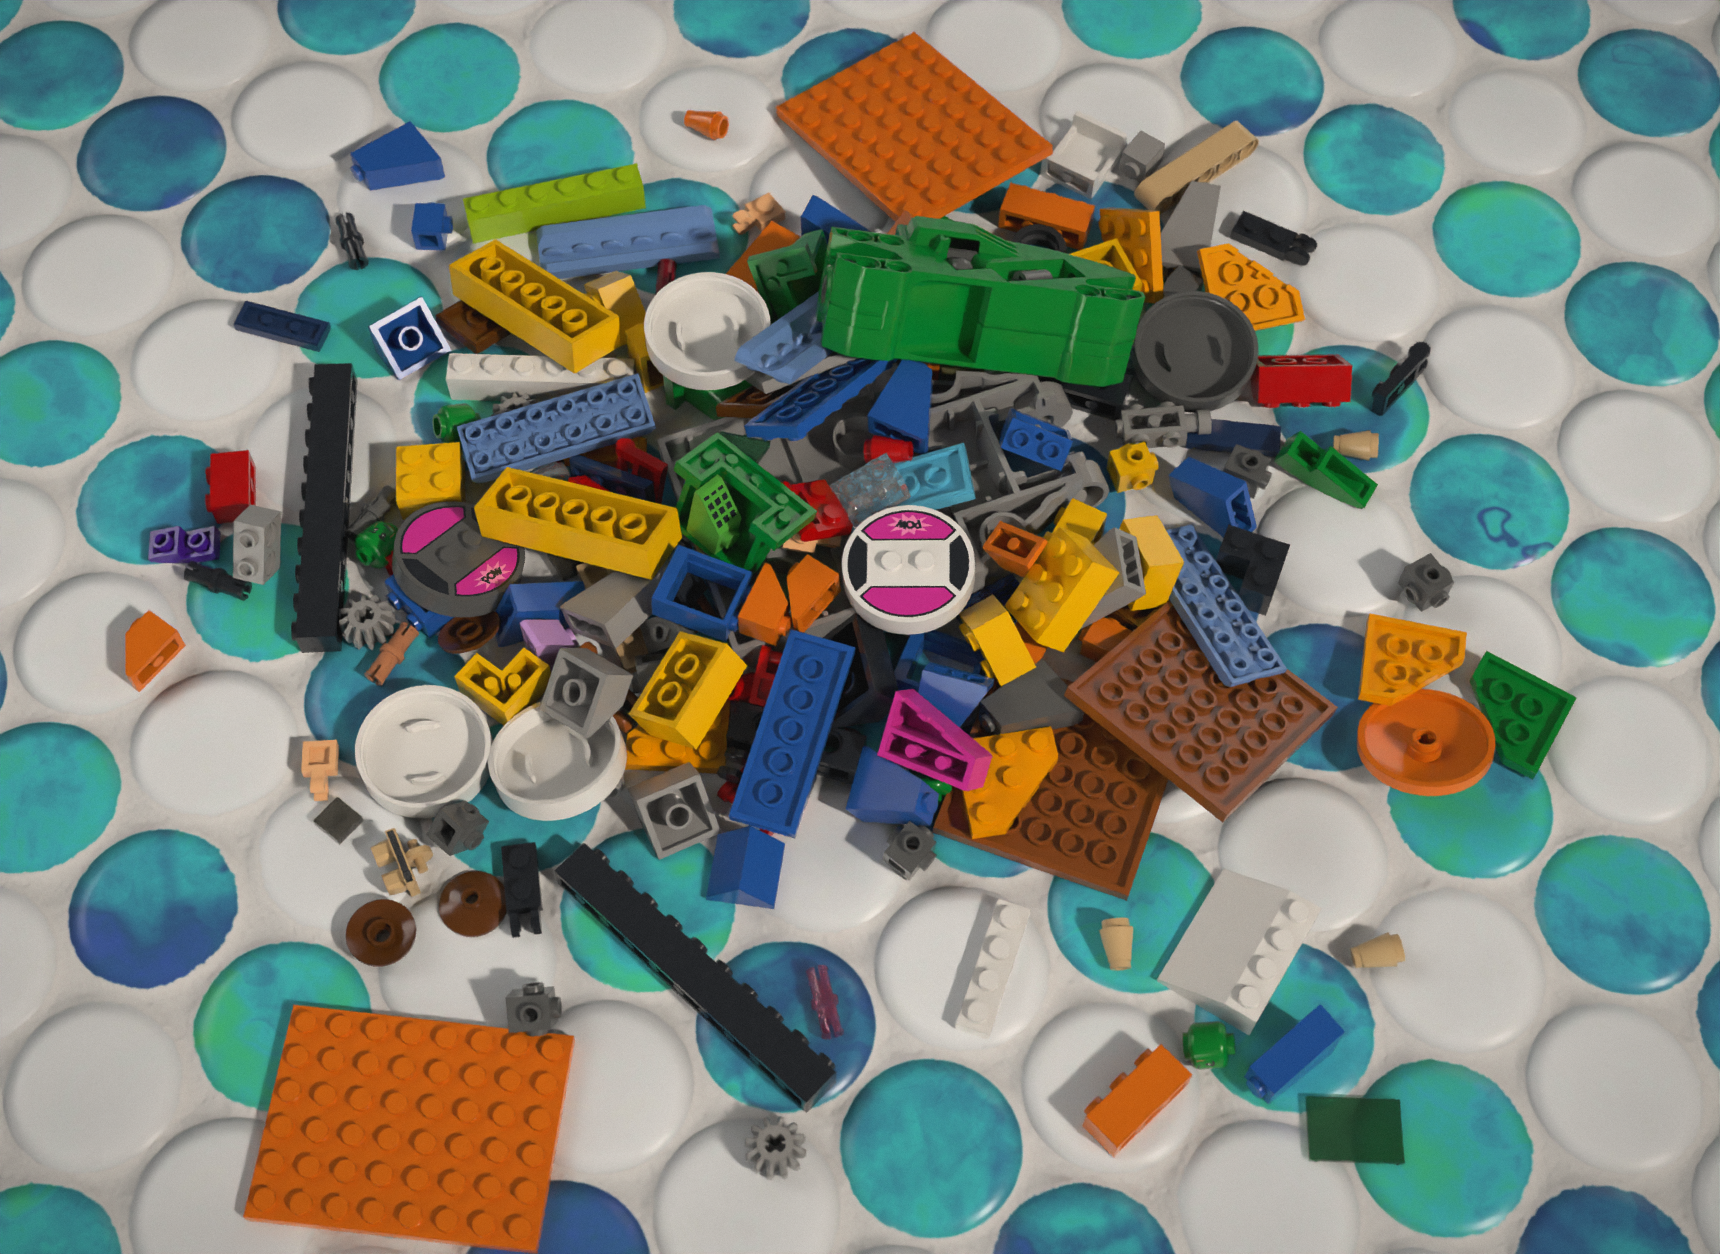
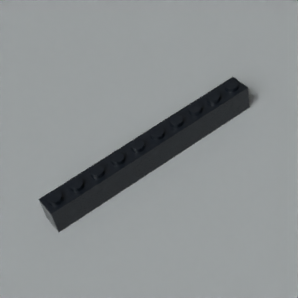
M352 363L314 365V377H309V392L312 396V403L307 404L308 421L311 422L310 429L305 430V443L309 450L308 455L303 457L304 473L307 474L306 482L301 484L302 500L305 501V507L299 511L300 527L303 528V536L297 539V550L299 556H301V564L295 567V578L297 584H299V592L293 595L294 611L297 612V621H293L291 624L292 640L297 641L302 653L342 651L343 632L339 628V620L342 619L340 613L341 609H344L348 550V535L345 530L349 528L358 382Z
M583 843L554 870L558 884L806 1113L836 1083V1071L834 1070L836 1066L828 1056L822 1052L817 1055L808 1047L810 1042L799 1030L794 1029L791 1031L782 1023L784 1021L782 1015L770 1005L767 1008L764 1007L757 1000L758 995L751 986L745 982L740 985L731 977L733 972L722 960L718 959L715 962L706 954L708 952L707 948L698 938L693 936L690 939L682 932L683 927L679 921L671 914L664 916L657 909L659 907L657 902L647 892L640 894L633 887L634 882L624 871L619 870L616 872L609 866V859L600 849L595 848L592 850Z

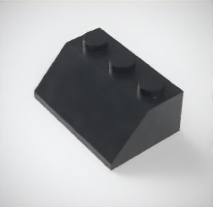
M855 613L823 637L827 640L855 647V654L831 729L879 722L890 713L895 692L899 691L883 630L871 625L859 614Z

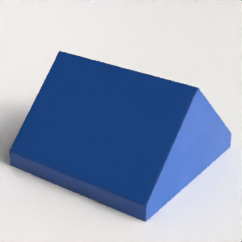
M422 296L368 326L375 351L398 380L403 379L451 351Z
M752 826L718 834L706 900L774 909L785 843Z

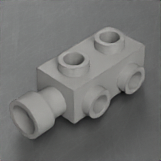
M1163 402L1157 408L1145 409L1142 405L1134 404L1126 410H1121L1120 419L1115 420L1116 437L1122 438L1123 445L1145 442L1148 448L1186 445L1187 433L1197 432V435L1211 434L1212 430L1209 409L1196 410L1195 413L1185 414L1183 405L1175 406L1172 402Z

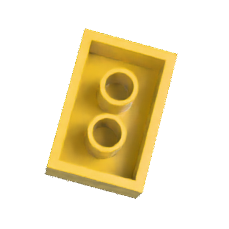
M1059 526L1005 604V607L1036 643L1064 652L1120 572L1086 537Z
M680 631L632 707L629 715L649 735L697 750L747 665L727 643Z

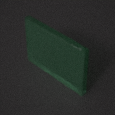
M1313 1095L1305 1097L1309 1161L1403 1165L1405 1163L1400 1099L1319 1097Z

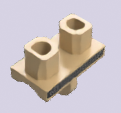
M395 828L385 831L387 839L372 846L371 851L379 868L397 861L398 869L381 875L389 895H395L407 890L411 897L420 894L421 891L411 867H416L418 873L428 871L426 862L433 856L431 847L427 845L419 846L417 840L412 839L407 842L409 850L405 853Z

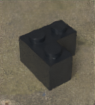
M1228 524L1216 562L1224 573L1244 579L1239 597L1247 609L1266 616L1290 544Z

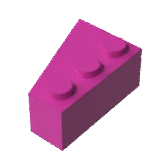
M914 689L895 692L877 756L964 791L982 788L993 755Z

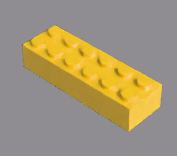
M496 239L449 264L454 296L574 374L621 346L618 315Z
M510 467L504 469L474 507L482 537L650 580L655 577L682 539L677 508Z

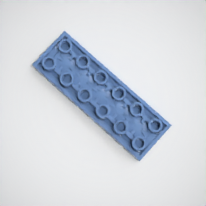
M706 205L545 225L536 230L540 267L559 279L656 267L661 259H671L676 264L720 258L712 208Z
M819 291L743 344L737 351L734 361L746 365L752 371H760L772 376L778 382L792 384L834 352L821 346L820 342L823 324L816 321L815 316Z
M639 374L457 426L471 479L475 483H484L497 479L506 467L525 471L616 444L621 438L633 439L647 435L656 428Z
M1193 525L1166 530L1184 561L1169 600L1225 686L1232 687L1258 678L1285 673L1287 670L1286 666Z

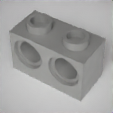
M250 505L234 520L233 578L264 585L280 569L281 511Z

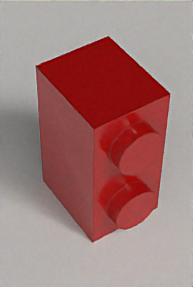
M249 450L210 454V466L206 467L205 470L206 481L210 486V493L205 495L206 509L208 512L213 513L217 524L232 523L250 505L256 506V466Z

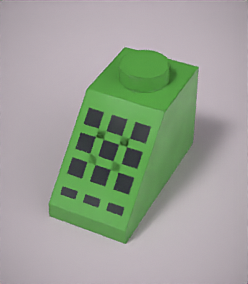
M718 474L694 492L686 529L688 533L714 555L724 547L728 549L736 543L740 536L738 531L742 519L723 479Z

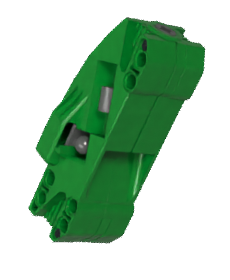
M915 216L911 218L908 225L899 224L895 235L831 227L815 316L816 321L823 324L820 340L821 346L849 357L882 361L902 359L1052 377L1067 383L1104 387L1123 382L1130 351L1136 337L1145 295L1141 291L1133 290L1136 279L1134 274L1056 250L1007 241L975 224Z

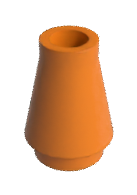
M688 110L684 117V124L686 127H690L712 140L724 138L727 134L729 119L720 111Z

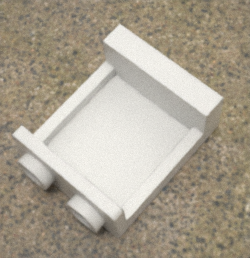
M1077 111L1073 116L1071 128L1053 151V154L1042 160L1040 176L1092 199L1120 160L1125 149L1127 134L1096 120L1092 116Z

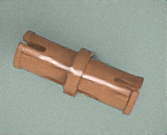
M401 622L400 627L389 642L383 643L379 648L380 654L364 673L365 677L372 683L377 679L376 685L382 686L396 664L403 662L405 659L404 653L419 635L417 629L412 625L407 629L408 623Z

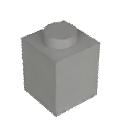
M1140 130L1123 150L1119 171L1128 178L1141 183L1152 175L1162 163L1165 143Z

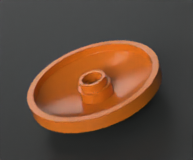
M1420 689L1392 706L1373 703L1360 719L1357 731V751L1366 769L1384 784L1409 794L1443 796L1468 789L1487 774L1493 762L1495 735L1488 719L1471 703L1450 693Z

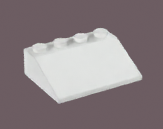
M1223 869L1159 975L1157 982L1250 1036L1322 908L1290 890Z

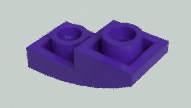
M180 526L150 531L148 560L155 563L172 564L218 560L220 556L221 531L216 526L187 532Z

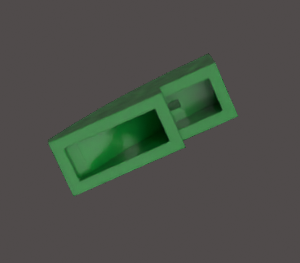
M1302 431L1297 432L1286 440L1274 460L1275 463L1307 485L1359 509L1365 508L1378 485L1332 446L1324 450Z

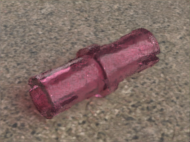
M818 965L820 980H817L814 967L807 969L805 973L812 992L811 1006L812 1010L817 1012L822 1033L821 1037L823 1040L832 1039L829 1028L830 1024H832L835 1038L842 1036L844 1030L836 1007L839 1004L837 994H833L828 967L826 965Z

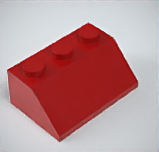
M1339 354L1258 355L1250 383L1252 397L1257 403H1261V407L1277 408L1280 406V403H1292L1291 406L1310 407V403L1322 402V406L1339 407L1341 402L1351 401L1352 365Z

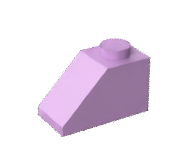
M524 620L520 622L526 649L547 663L551 673L559 649L575 648L578 645L570 628L565 630L559 620Z

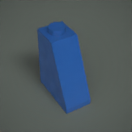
M411 121L350 153L353 166L350 168L355 179L359 183L363 181L370 191L440 180L445 177L441 157Z
M812 195L801 215V236L822 229L827 244L831 227L871 232L815 195Z
M901 360L867 415L870 433L911 441L913 452L920 455L928 453L933 387L931 368L923 362Z
M1191 457L1186 458L1168 475L1174 498L1223 538L1228 524L1250 532L1257 528L1246 481Z
M583 581L509 584L495 611L501 620L500 628L495 635L498 647H506L524 642L520 622L524 620H559L565 630L570 628L560 607L585 590Z
M930 662L922 671L918 693L960 727L993 686L994 679Z
M863 747L845 809L862 822L907 824L910 821L914 825L931 826L933 815L938 807L939 794L924 781L894 762L877 756L878 752L870 747Z
M1320 1004L1249 1067L1244 1076L1247 1079L1248 1088L1257 1098H1263L1267 1104L1271 1103L1331 1055L1345 1031Z

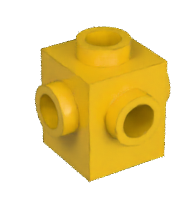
M1145 442L1138 444L1129 443L1121 446L1119 449L1109 451L1106 468L1116 492L1120 493L1131 489L1141 490L1152 484L1155 471L1158 470V462L1155 454L1149 452Z

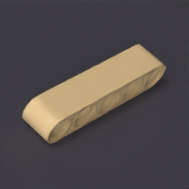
M1234 121L1144 179L1135 189L1134 197L1148 210L1159 211L1160 215L1180 202L1191 181L1211 182L1249 157L1257 148L1259 140L1239 121Z

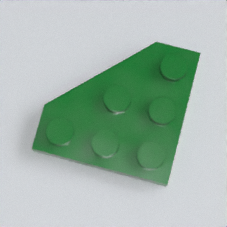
M1486 651L1469 682L1481 712L1492 726L1495 735V747L1502 764L1533 780L1577 697Z

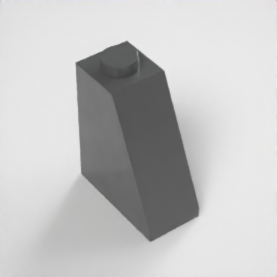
M1041 659L1035 663L1036 668L1010 681L980 701L978 719L988 733L993 732L994 735L1049 726L1052 729L1073 726L1083 721L1084 711L1064 696L1068 686L1046 661Z

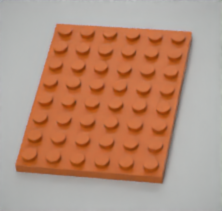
M915 32L776 106L777 116L895 222L905 210L914 216L940 219L1053 154L1051 143Z
M293 1005L243 1218L246 1221L538 1254L575 1044L574 1036L553 1033L542 1036H527V1032L509 1033L508 1028Z

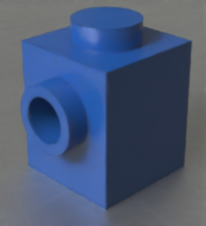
M433 202L415 203L411 233L416 250L446 251L447 236L453 232V218L448 216L445 204Z

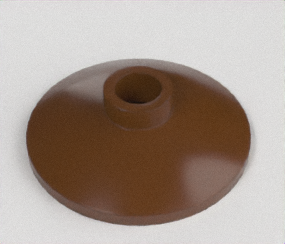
M495 611L475 617H454L440 631L438 643L442 650L452 654L477 650L496 635L501 625L500 617Z
M470 871L456 876L445 886L440 896L439 912L444 924L452 932L464 937H479L492 932L502 923L507 914L504 885L495 876L482 871ZM469 896H478L475 903L469 904L466 902Z
M388 899L374 900L361 906L350 918L345 934L346 943L351 954L361 963L374 967H383L394 964L407 955L415 942L417 929L413 915L403 904ZM380 934H389L387 940L383 942L377 940Z

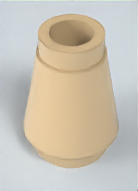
M1371 430L1334 436L1333 448L1343 456L1370 461V458H1378L1379 433H1371Z
M1110 918L1101 921L1102 929L1099 930L1108 963L1110 964V970L1130 969L1134 927L1130 926L1129 918Z
M1387 932L1359 944L1357 947L1350 948L1355 969L1360 967H1397V963L1405 961L1403 945L1398 934L1390 935Z

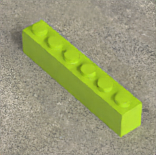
M637 163L463 198L473 244L536 231L545 225L591 220L646 208L644 187Z

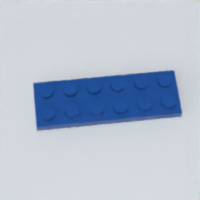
M858 358L825 372L806 377L744 425L747 437H759L765 441L775 438H787L788 441H798L805 438L808 431L822 424L825 418L832 412L841 409L843 403L857 396L860 393L859 391L867 384L876 381V377L883 371L892 368L893 363L898 359L882 361Z
M790 630L729 813V820L796 838L851 667L855 647L796 630Z

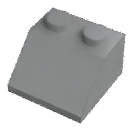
M560 648L539 709L584 737H591L623 706L633 675L587 648Z
M690 762L627 788L638 818L658 860L721 833L700 774Z

